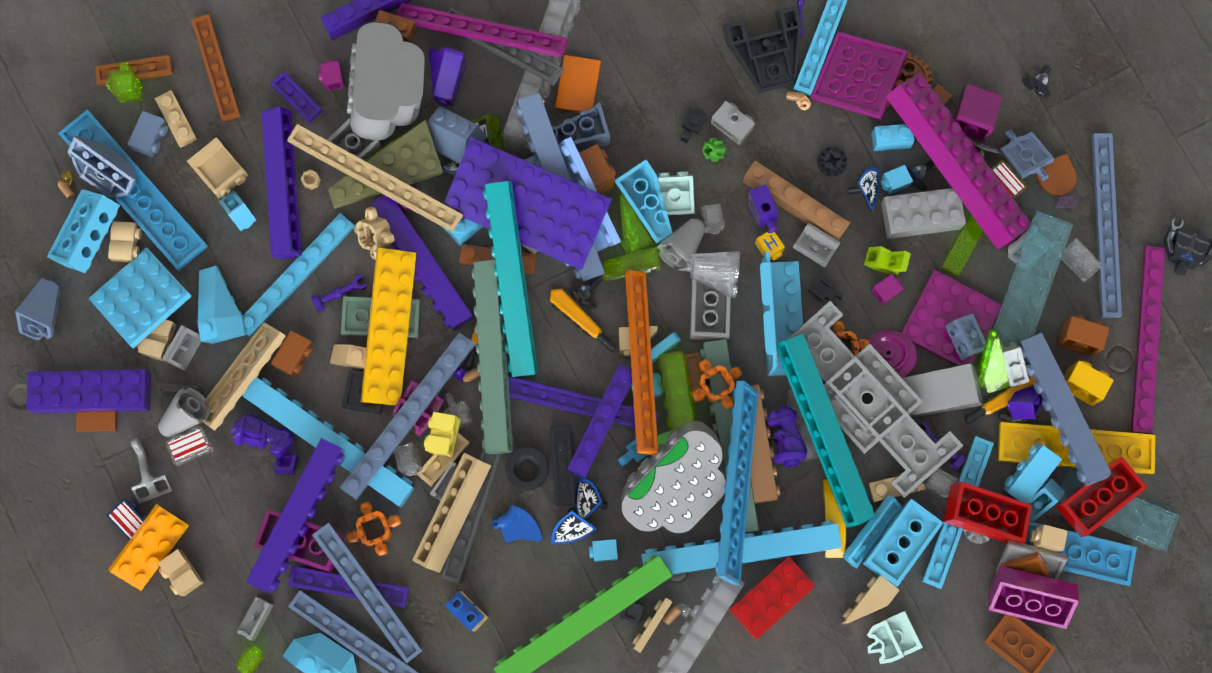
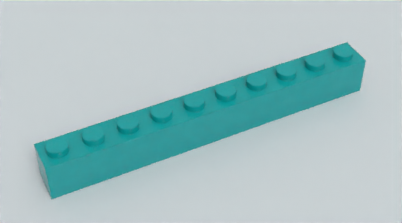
M512 181L485 184L483 195L484 199L488 202L486 216L487 219H490L489 236L491 239L493 238L494 244L491 247L493 258H496L494 273L499 280L497 293L498 296H501L500 313L504 315L505 322L502 324L503 333L507 336L505 350L506 353H509L510 357L508 370L512 372V377L533 375L538 373V365Z
M800 334L777 343L776 350L846 527L860 525L874 518L873 507L869 502L865 487L858 474V469L854 464L851 452L848 449L844 434L841 431L837 416L833 411L829 396L826 393L822 378L818 373L815 360L811 355L804 335Z

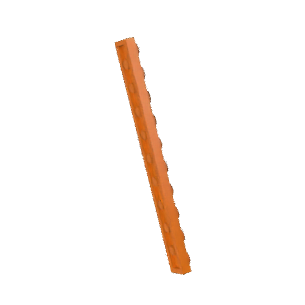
M628 270L625 272L637 453L656 455L658 453L646 273Z

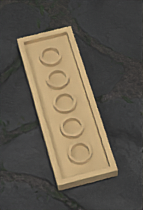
M265 322L261 324L207 396L204 403L206 407H210V415L203 423L214 431L223 423L226 415L235 407L236 402L247 391L253 379L259 375L261 368L270 360L276 348L282 344L285 338L283 333Z

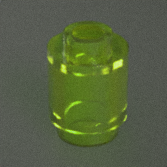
M255 645L252 647L247 646L238 659L235 668L241 673H254L264 658L262 655L263 650Z

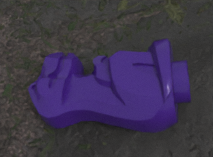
M782 405L777 410L770 412L766 417L769 426H778L780 431H776L773 435L774 439H776L777 449L773 459L776 464H784L785 468L796 467L800 465L799 461L806 460L808 450L797 428L796 411Z
M244 414L240 421L235 420L231 432V435H234V445L241 446L246 443L252 447L258 446L260 449H264L266 444H270V454L275 455L277 458L283 457L286 451L293 447L292 433L288 429L275 428L257 416Z

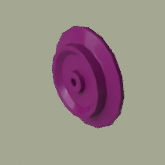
M894 330L880 331L870 336L868 339L869 344L873 346L901 378L906 377L914 369L917 360L916 347L909 337Z

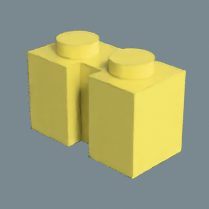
M433 412V416L430 417L428 423L431 432L424 441L425 450L432 454L453 457L461 419L454 415Z

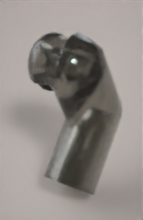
M1003 410L998 416V419L1008 423L1024 424L1027 419H1012V415Z

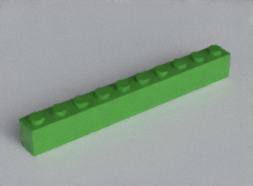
M652 555L644 561L646 565L640 569L636 566L628 572L630 576L624 580L620 577L611 583L613 586L611 589L606 591L604 588L596 593L595 600L592 602L586 600L578 606L580 610L575 613L570 611L562 617L564 621L558 625L554 622L545 628L547 631L545 634L540 636L538 633L529 639V645L526 647L520 645L514 649L513 656L510 658L504 656L496 662L498 666L493 668L496 673L533 672L671 578L673 574L661 556L655 557V555Z

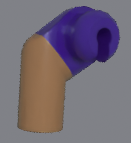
M459 366L453 376L460 381L470 382L480 377V373L477 367L467 371Z

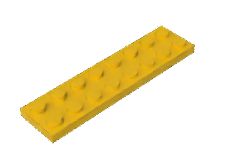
M377 248L361 402L396 406L401 398L416 253Z
M999 423L998 461L1013 463L1025 461L1029 455L1030 448L1039 442L1062 459L1057 466L1076 468L1075 464H1072L1069 460L1067 447L1063 446L1060 441L1058 429H1055L1053 426ZM1090 429L1107 465L1114 459L1122 456L1135 473H1155V435Z

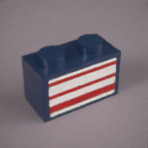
M124 498L106 514L128 540L132 538L147 517L145 513L142 515L138 511L140 507L133 500L128 501Z

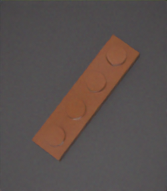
M170 55L95 66L98 86L173 75Z
M466 244L461 246L459 264L474 266V262L496 259L492 256L491 248ZM522 252L524 273L534 274L537 254Z

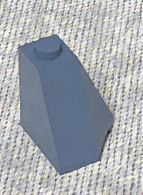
M41 278L16 309L19 333L34 340H41L42 337L52 338L60 302L59 286L55 282Z

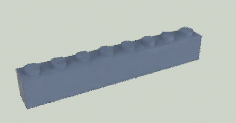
M1040 333L1020 341L1019 346L1027 365V374L1030 377L1032 376L1035 381L1034 388L1038 394H1041L1043 398L1042 404L1045 410L1049 411L1052 416L1051 423L1055 429H1058L1060 441L1069 451V460L1072 464H1075L1080 482H1084L1085 486H1089L1107 479L1111 471L1043 334Z

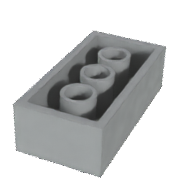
M953 188L884 197L881 202L887 239L961 230L966 224L962 200Z
M693 260L689 340L717 341L726 339L728 341L730 334L732 262Z

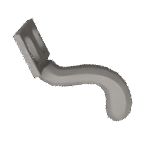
M138 438L131 439V445L138 457L142 477L141 483L131 486L138 503L172 492L173 490L165 474L154 478L149 473L147 456ZM165 480L168 489L158 491L154 483ZM146 487L150 495L139 498L135 490Z

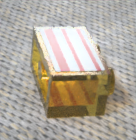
M1001 160L991 168L1013 200L1027 189L1025 181L1013 172L1010 164Z

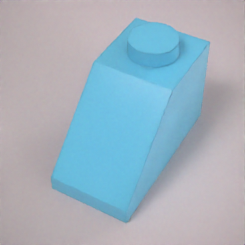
M232 191L228 196L219 201L240 231L251 227L253 222L256 221L235 191Z
M1052 478L1045 482L1028 504L1032 505L1030 522H1034L1054 506L1065 493Z

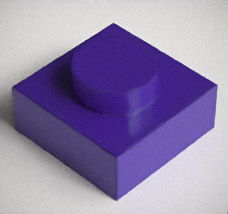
M285 453L283 457L277 458L274 466L275 473L294 475L299 459L298 455Z

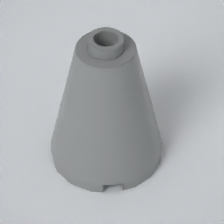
M690 219L659 243L657 249L660 250L658 254L661 259L672 268L678 266L680 267L679 271H686L690 267L705 233L704 223L699 219Z
M182 388L176 393L158 423V429L162 435L173 437L208 418L210 407H206L204 403L206 399L198 391L192 388L187 390Z

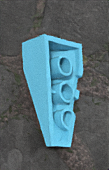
M644 160L614 180L656 244L672 234L657 175L647 160Z
M218 266L199 270L198 328L201 342L210 344L246 335L243 315L238 310L234 297L230 295Z

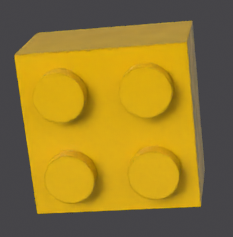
M1080 360L1068 367L1064 375L1073 396L1091 406L1104 400L1114 381L1109 377L1108 373L1101 370L1097 371L1092 368L1090 363Z

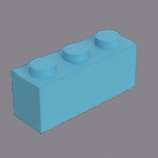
M1039 442L1030 448L1028 457L1017 465V471L1013 476H1009L1006 479L1003 488L1017 500L1027 504L1062 460Z

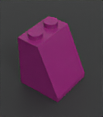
M967 84L963 89L953 118L961 126L966 136L985 142L994 130L1003 96L998 95L995 91L980 89L978 85Z

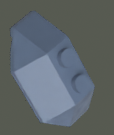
M74 136L67 153L72 158L79 176L109 198L129 195L136 181L133 165L103 143Z

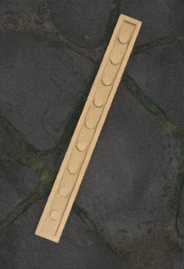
M298 124L287 139L294 146L453 233L463 217L461 213Z

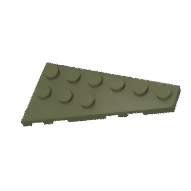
M426 120L367 161V163L408 185L443 174ZM349 175L328 189L335 209L382 194Z

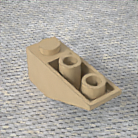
M879 575L876 578L873 576L866 585L869 587L866 592H861L856 597V605L853 609L849 607L843 614L845 619L842 623L848 624L888 606L900 590L883 576Z

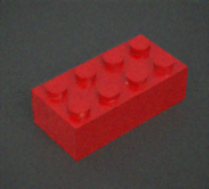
M1122 456L1108 464L1111 474L1107 479L1089 486L1083 484L1056 505V508L1080 537L1088 536L1148 488Z
M961 481L952 484L950 487L943 522L1004 543H1008L1009 540L1025 543L1032 505Z
M788 556L736 602L729 611L753 639L757 640L809 593L815 585Z

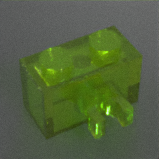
M127 62L119 63L120 71L109 72V79L106 80L107 89L112 92L113 96L120 103L142 101V83L133 73Z

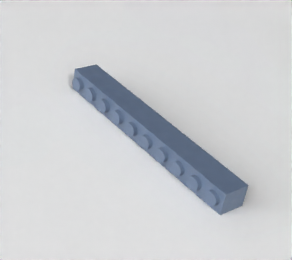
M540 93L518 99L515 102L514 109L518 117L521 116L523 134H527L530 141L527 142L528 148L531 153L534 152L536 158L534 164L571 180ZM594 244L583 269H573L576 278L580 279L581 282L605 274Z

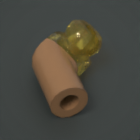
M64 170L59 177L58 188L69 200L75 196L74 191L70 187L72 173L69 170Z

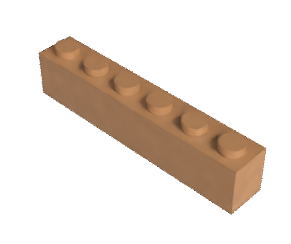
M754 161L744 176L743 182L753 189L767 184L775 204L804 223H810L838 241L850 224V222L757 161Z
M759 384L750 385L759 392L750 477L754 504L774 502L778 500L777 496H780V488L778 484L775 485L774 477H777V470L771 461V458L774 457L773 447L769 446L768 443L771 434L769 427H766L765 424L767 410L762 406L764 392L763 389L759 388Z

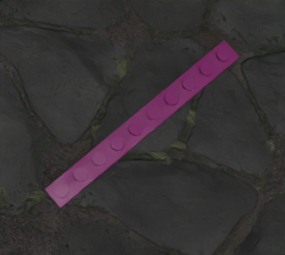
M401 3L396 13V16L414 21L415 26L557 57H562L568 44L566 37Z
M1144 247L1131 420L1132 433L1152 434L1165 260V248Z

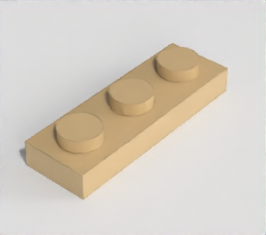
M172 90L156 97L155 100L179 147L181 148L197 140Z
M458 433L453 457L434 454L417 475L429 486L433 487L452 461L455 462L469 446L470 442Z
M667 598L664 601H658L654 608L657 611L654 617H648L643 625L646 628L642 635L638 633L633 641L635 645L634 650L641 653L672 604V601Z

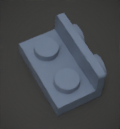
M973 314L958 318L945 326L961 360L989 349Z

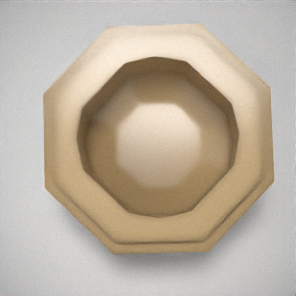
M313 170L303 172L301 177L304 187L311 190L317 188L321 181L318 173Z

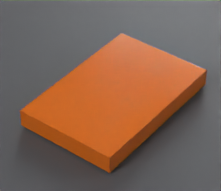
M564 55L562 66L564 71L560 77L555 105L556 110L580 113L593 108L601 66L600 60Z

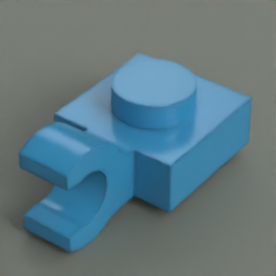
M635 439L625 447L628 452L620 457L618 462L623 467L633 458L638 463L649 454L637 453Z

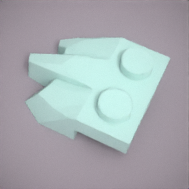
M906 611L872 626L867 634L869 638H874L876 641L868 646V654L880 652L882 654L879 658L880 664L896 661L907 654L923 648Z

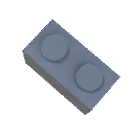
M142 111L127 145L133 151L153 158L154 154L160 149L162 137L168 131V124L163 118Z

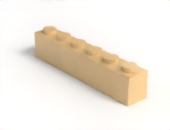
M466 453L463 454L413 557L414 562L427 569L441 572L491 465Z

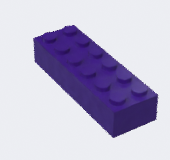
M146 369L28 372L26 410L34 414L88 411H150L151 373Z

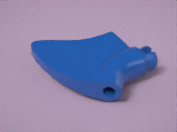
M510 505L507 513L492 519L493 528H501L506 543L518 539L542 541L543 539L536 521L529 513L519 507Z

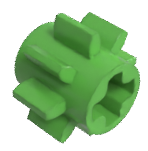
M710 138L709 142H704L703 154L706 157L705 159H711V162L719 161V158H724L726 148L722 140L717 141V138Z

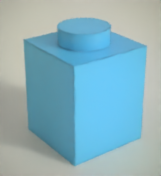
M905 165L884 173L881 178V185L889 195L910 187L913 182Z
M616 539L592 541V546H589L590 558H594V563L618 560Z

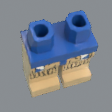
M458 591L445 605L469 631L475 632L488 619L462 591Z

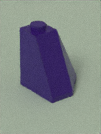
M446 47L441 48L440 51L430 49L429 59L435 101L441 106H453L467 67L465 55L463 52Z

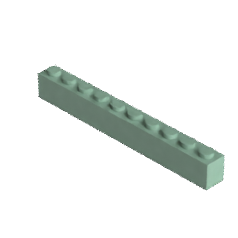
M496 259L474 262V268L472 269V277L475 280L473 296L476 298L474 314L477 317L475 332L478 336L476 350L480 360L477 363V368L481 376L478 386L479 391L482 393V400H480V410L483 412L481 428L484 431L482 447L485 453L491 455L513 452L508 362L505 350L506 334L503 333L502 324L505 322L504 315L500 313L501 296H498L497 293L499 280L494 273Z
M726 339L703 342L702 348H700L701 360L707 359L712 364V369L719 365L725 367L729 372L731 364ZM719 373L708 378L709 386L707 387L714 396L728 389V384ZM733 390L732 394H730L729 397L732 396V398H733V400H734V404H735L734 390ZM722 400L709 405L710 416H714L715 423L712 424V429L718 436L721 445V466L727 482L726 465L729 463L728 446L731 443L730 427L733 424L732 408L725 409L721 404ZM751 482L745 534L759 531Z

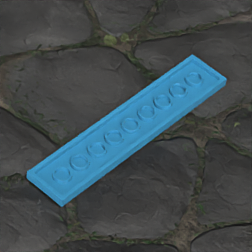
M88 109L58 133L69 147L74 136H79L103 143L133 165L136 181L130 194L114 198L178 271L208 247Z
M737 381L736 388L734 389L733 424L730 427L731 443L728 446L729 463L726 465L727 482L724 485L725 502L722 505L723 522L720 524L721 541L718 544L719 561L716 564L717 576L734 585H740L759 395V392L745 381Z

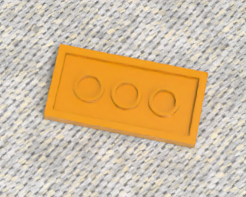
M156 504L108 570L142 591L158 569V563L167 557L189 525Z

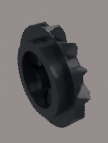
M828 147L819 154L817 165L823 174L832 177L838 176L847 167V157L837 147ZM830 156L838 160L835 163V168L832 163L827 162L830 160Z

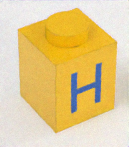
M766 232L755 241L763 256L765 252H770V260L773 259L775 261L783 255L782 252L785 246L775 232Z

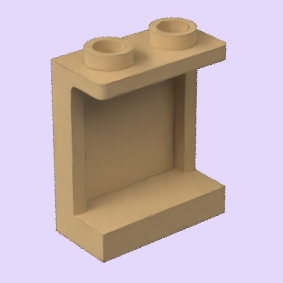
M217 137L187 160L189 165L219 199L228 196L232 191L231 189L236 185L244 183L246 177L249 176Z

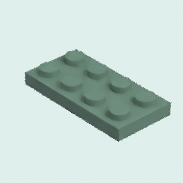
M343 296L342 336H368L372 298ZM411 299L408 338H418L420 299Z

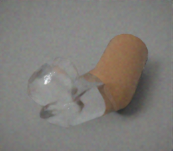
M682 603L672 607L662 619L666 624L670 625L680 613L687 617L692 610L688 607V604Z

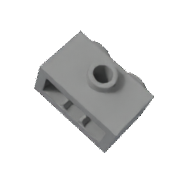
M727 101L722 104L711 119L713 126L738 145L742 144L755 126L751 116L748 114L744 115L735 104H729Z

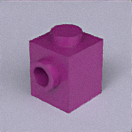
M328 60L324 64H320L321 71H318L320 82L324 83L326 91L345 88L339 61Z

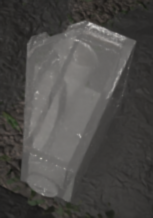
M740 252L691 254L690 260H687L686 272H690V278L730 298H736Z

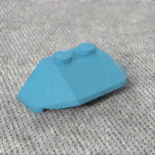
M322 633L293 639L283 654L286 660L304 673H357L354 655Z

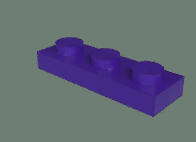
M284 71L270 83L309 124L323 112Z

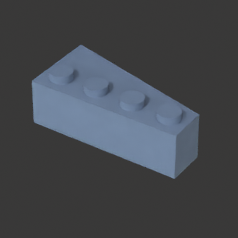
M600 103L594 105V108L588 111L584 110L578 116L572 119L568 118L562 124L552 127L557 143L559 144L571 137L578 153L597 144L599 148L610 145V134Z

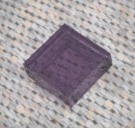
M1061 196L1055 202L1056 208H1074L1080 203L1079 196Z

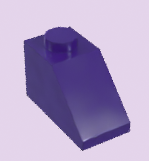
M1034 385L1014 392L1012 398L1008 401V410L1011 411L1012 419L1036 418L1043 405V398L1041 394L1036 392Z

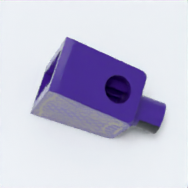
M767 184L749 190L748 207L758 228H766L768 233L777 231L778 211Z

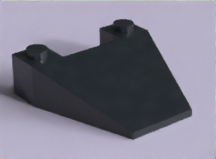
M797 6L775 11L779 28L776 31L747 37L744 20L722 25L727 46L759 93L796 84L801 21Z

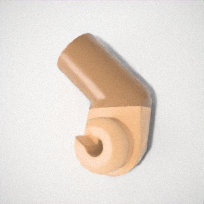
M787 91L786 100L795 101L802 110L810 108L811 102L805 93Z

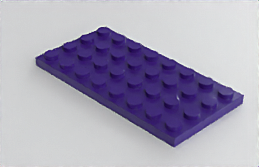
M471 137L444 205L461 213L463 218L489 229L491 223L490 219H487L486 216L488 202L484 199L483 195L485 184L512 181L520 243L582 270L612 198Z

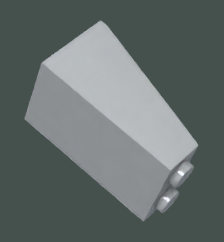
M972 364L902 378L923 401L909 414L912 418L983 405L976 368Z

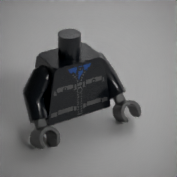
M1172 216L1170 218L1172 226L1168 228L1163 242L1168 254V260L1176 263L1174 273L1185 275L1187 268L1194 269L1197 266H1203L1212 259V239L1182 228L1184 223L1182 218L1179 219L1177 224H1174L1176 218Z

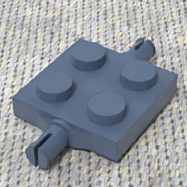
M1012 129L1008 130L1005 135L1011 142L1000 149L1001 155L1021 180L1035 173L1039 175L1042 181L1046 180L1049 175L1043 168L1053 163V156L1033 132L1017 137Z

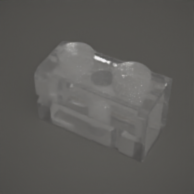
M1077 238L1058 254L1083 282H1086L1103 267Z

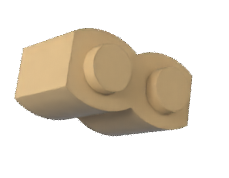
M112 222L108 258L111 261L130 262L134 258H138L140 249L137 247L138 239H141L142 230L138 224L132 222Z

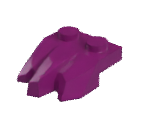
M415 380L410 382L404 395L397 402L393 410V418L418 387L419 383ZM438 394L413 426L416 428L415 433L418 436L429 427V419L433 416V412L439 413L446 399Z

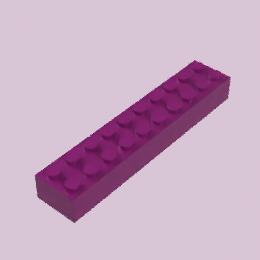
M921 73L903 82L886 96L997 250L1014 240L1032 225Z

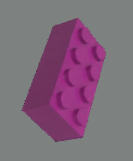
M267 509L253 547L263 550L281 513ZM308 522L306 534L303 537L300 536L297 542L299 547L294 555L291 554L289 559L332 573L334 565L312 536L321 526ZM336 532L337 535L339 536V538H340V539L342 540V542H343V541H344V538H345V535L342 534V533Z
M999 566L988 592V610L1064 629L1067 628L1079 603L1078 584Z

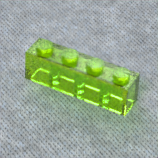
M683 351L659 355L660 361H658V369L662 372L663 376L661 387L666 394L664 406L666 410L668 409L669 413L667 425L669 429L671 428V431L674 429L678 430L687 422L697 421L694 400L691 396L692 389L686 353Z

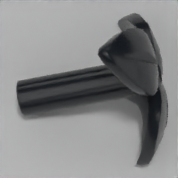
M1045 65L1041 73L1034 78V82L1028 78H1023L1024 86L1029 90L1036 89L1037 95L1043 97L1050 96V91L1043 87L1047 85L1051 67Z
M929 160L924 165L914 167L912 171L906 166L913 179V185L920 190H927V187L920 179H923L926 172L935 166L932 160Z
M595 277L589 285H584L577 291L571 287L570 290L573 297L577 301L581 300L582 305L588 308H597L588 299L593 290L601 283V279Z

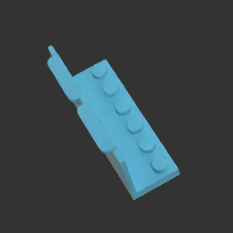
M767 251L760 264L767 376H785L786 373L783 365L777 358L776 344L787 340L803 325L799 261L770 262V252Z

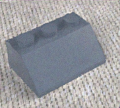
M440 106L428 120V129L436 152L459 164L471 137L482 142L487 139V136L477 124Z

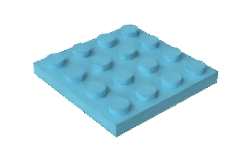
M146 247L138 254V258L130 261L88 299L123 339L134 348L184 304L191 295Z

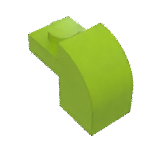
M882 246L869 247L864 265L875 271L898 275L899 272H906L911 253L907 251L892 252Z

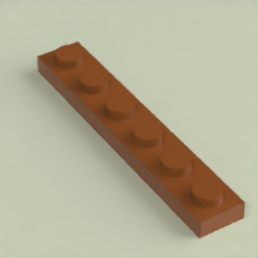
M207 14L191 19L221 120L226 122L239 118L241 115L211 17Z

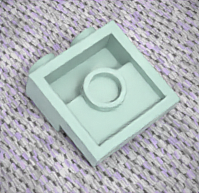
M688 171L677 172L676 176H669V172L658 173L657 178L667 215L695 214L693 176L688 175Z

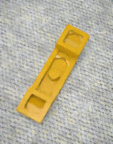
M823 479L825 522L832 521L833 524H838L842 546L840 549L825 551V558H843L846 547V525L828 479Z

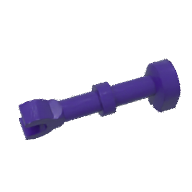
M357 275L350 284L339 289L336 287L332 292L321 297L318 295L311 296L317 312L324 311L323 304L330 300L342 298L341 295L353 290H365L367 288L366 283L363 285L358 284V281L362 280L363 276Z
M922 422L921 426L925 429V433L934 443H937L939 439L929 430L928 424ZM955 453L950 457L954 462L949 467L956 471L967 457L963 454L958 456Z

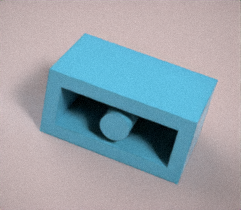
M906 124L875 126L871 133L873 151L910 149L914 143V135Z

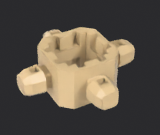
M369 207L365 211L366 219L358 221L354 226V232L358 234V241L361 247L370 250L372 259L376 260L377 248L388 247L394 242V235L390 233V226L387 220L378 217L376 208Z

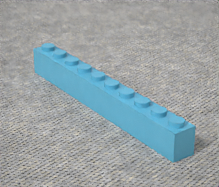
M257 377L253 379L247 391L242 395L245 399L315 448L321 438L345 450V459L340 466L350 473L355 469L365 456V448L358 443L352 445L348 442L350 439L342 432L337 434L332 431L334 427L326 421L323 423L318 421L317 418L319 416L311 410L305 412L301 409L303 405L295 399L291 402L285 398L288 394L279 388L277 390L271 388L272 383L264 377L261 380ZM389 465L386 468L382 466L368 485L401 508L414 491V488L411 486L413 482L405 476L399 478L395 475L397 471Z
M826 521L821 522L819 527L807 524L802 525L799 530L788 527L783 528L780 533H774V530L763 531L761 536H754V533L745 534L742 564L840 549L842 546L838 524ZM715 539L705 540L703 545L697 546L696 542L686 543L684 548L678 549L676 545L665 547V551L658 552L657 548L645 550L646 554H641L643 566L646 565L644 562L646 559L655 555V557L661 556L672 574L716 568V564L719 561V542H715Z

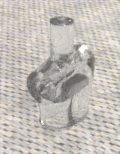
M451 393L447 394L445 399L450 407L443 414L454 415L460 418L459 430L471 424L473 420L467 403L464 400L456 403Z

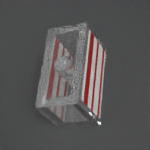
M199 426L190 428L188 433L183 435H173L169 441L165 442L172 461L177 466L215 451L207 430Z

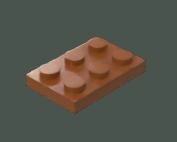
M1006 614L1001 617L983 641L1021 673H1038L1056 650L1054 646L1019 618Z

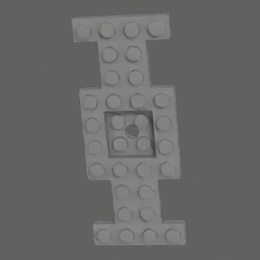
M829 301L788 339L800 334L804 335L811 355L815 360L818 373L826 382L824 388L829 396L833 411L837 416L839 426L864 454L879 441L905 469L901 475L891 482L905 498L962 448L963 444L951 431L944 435L937 443H934L909 416L923 401L871 344L865 347L858 355L854 356L830 330V327L843 314ZM870 393L873 396L872 403H863L862 395Z

